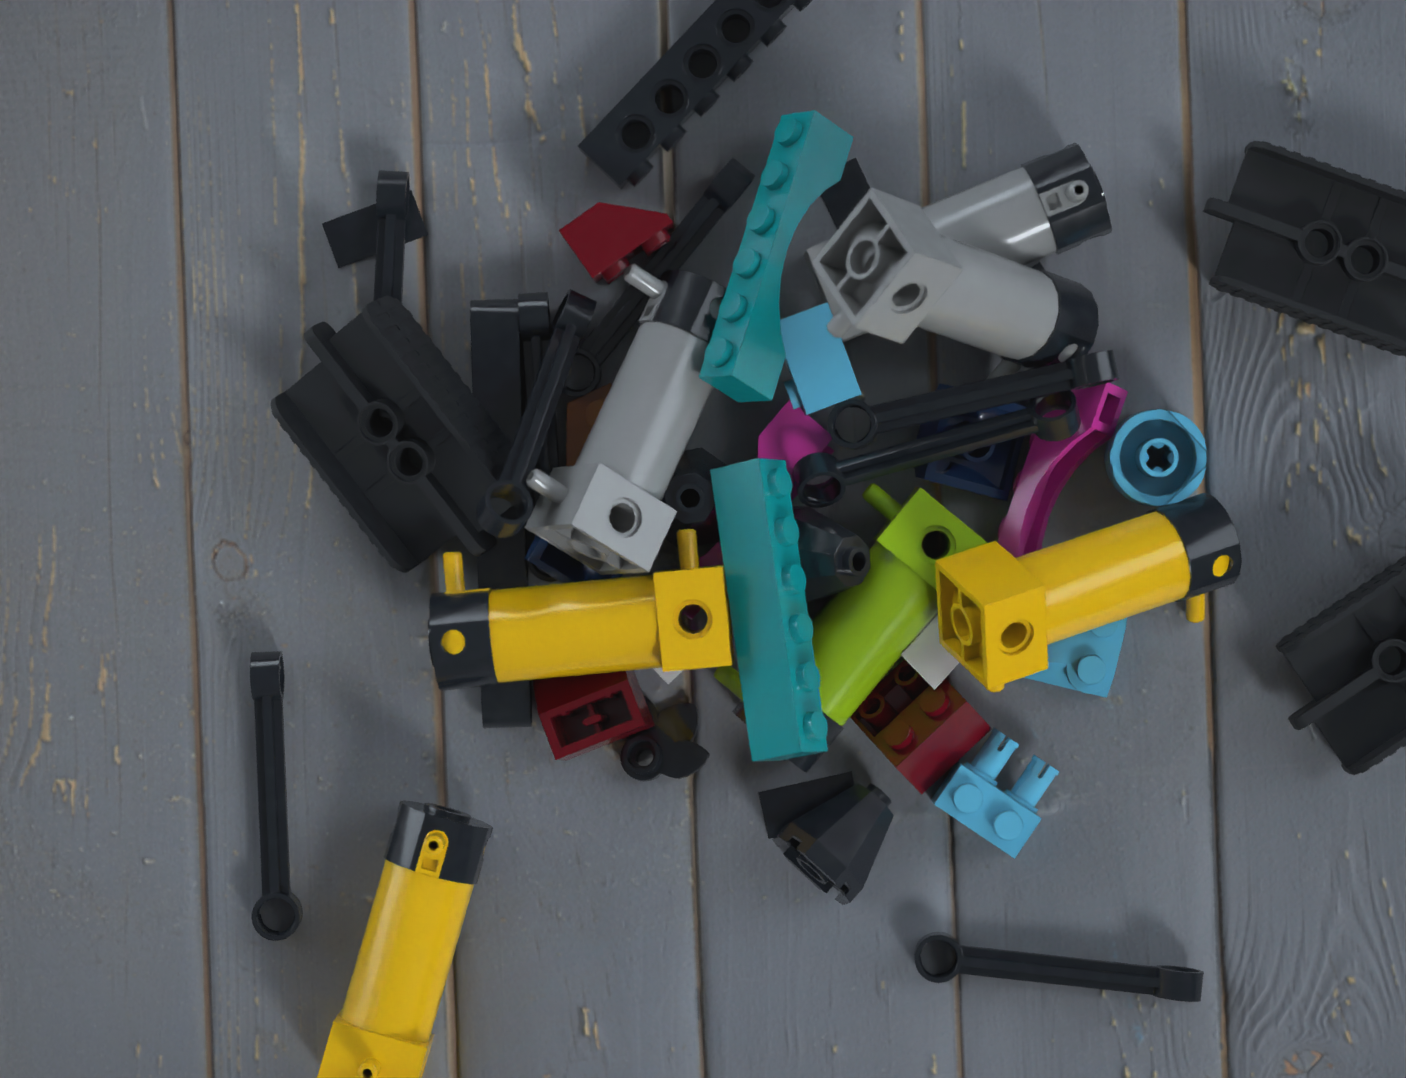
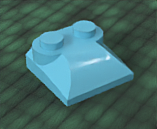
M1127 618L1048 644V669L1023 678L1107 698L1115 675Z

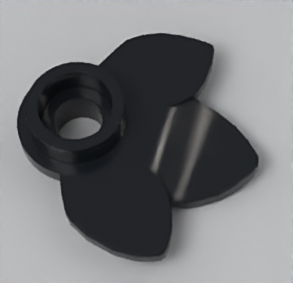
M644 696L655 726L627 737L620 755L624 771L635 780L651 781L658 778L661 774L674 779H681L700 770L709 759L710 753L702 746L692 742L698 728V709L693 703L676 704L658 712L656 706ZM645 750H651L653 753L652 762L649 765L640 766L638 763L640 753Z

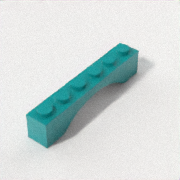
M816 110L781 115L780 122L775 129L774 141L766 166L761 173V182L754 204L747 218V226L741 245L733 262V270L728 286L719 306L715 327L705 350V358L698 378L738 403L772 401L786 357L781 334L779 299L781 275L787 249L797 225L809 206L826 189L841 180L853 142V136Z

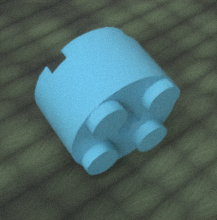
M1152 409L1135 413L1117 425L1113 436L1107 442L1104 462L1111 483L1122 496L1140 505L1164 506L1186 499L1198 488L1205 475L1207 450L1205 439L1199 428L1186 416L1170 410ZM1148 448L1153 450L1163 448L1165 450L1161 458L1165 464L1163 469L1158 466L1149 468L1146 465L1150 458L1146 452Z

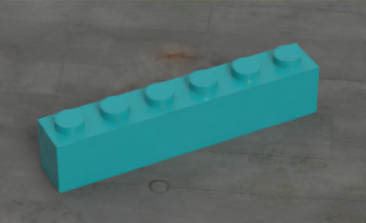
M756 458L712 469L710 473L752 762L780 761L827 752L826 736L828 725L822 713L819 692L821 678L819 670L815 665L812 644L813 624L807 610L805 597L806 576L801 568L798 550L799 528L793 515L790 494L792 480L787 471L786 460Z

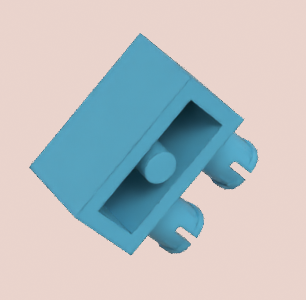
M828 302L780 320L786 354L784 361L792 378L783 383L793 409L802 407L805 416L862 394L842 339L834 337L827 330V324L833 318Z
M993 728L992 733L971 764L967 761L965 764L957 761L931 801L938 808L1015 859L1042 818L1037 814L1038 809L1035 806L1052 780L1059 774V771L1047 764L1038 776L1046 762L1033 755L1032 760L1011 791L1007 788L1005 791L997 787L998 782L995 779L1012 753L1019 747V744L1007 737L1000 749H998L1006 735Z

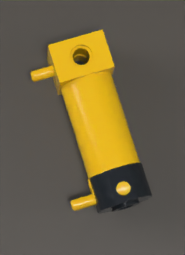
M1201 493L1188 497L1178 503L1149 510L1145 515L1016 558L997 541H992L935 560L939 643L986 690L996 693L1003 690L1008 682L1048 669V644L1171 602L1186 600V619L1192 623H1199L1205 619V593L1235 583L1240 575L1242 557L1235 526L1226 509L1215 497L1207 493Z
M694 529L678 530L676 533L680 569L660 570L654 572L653 575L497 590H491V587L465 590L462 553L460 551L444 553L442 556L446 592L431 593L428 620L430 657L435 670L438 688L441 691L497 686L503 682L662 667L663 672L731 666L735 658L724 564L699 567L696 531ZM694 604L705 610L708 618L707 624L703 629L691 630L686 627L682 620V611L685 606Z
M406 800L400 801L396 823L390 834L384 855L386 860L344 1005L333 1021L317 1078H422L435 1035L431 1034L472 890L474 884L478 882L484 861L485 847L493 830L491 825L472 818L467 813L433 803L423 804Z

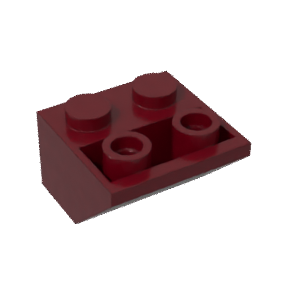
M598 202L562 227L559 232L593 281L598 283L605 279L608 285L623 276L626 268L630 265L628 262L630 259L642 251L649 257L656 253L660 247L670 242L671 236L668 233L674 229V225L666 213Z
M905 659L876 685L850 717L921 795L992 730L986 721L946 679L934 690Z
M634 670L533 680L538 715L555 760H570L655 726Z

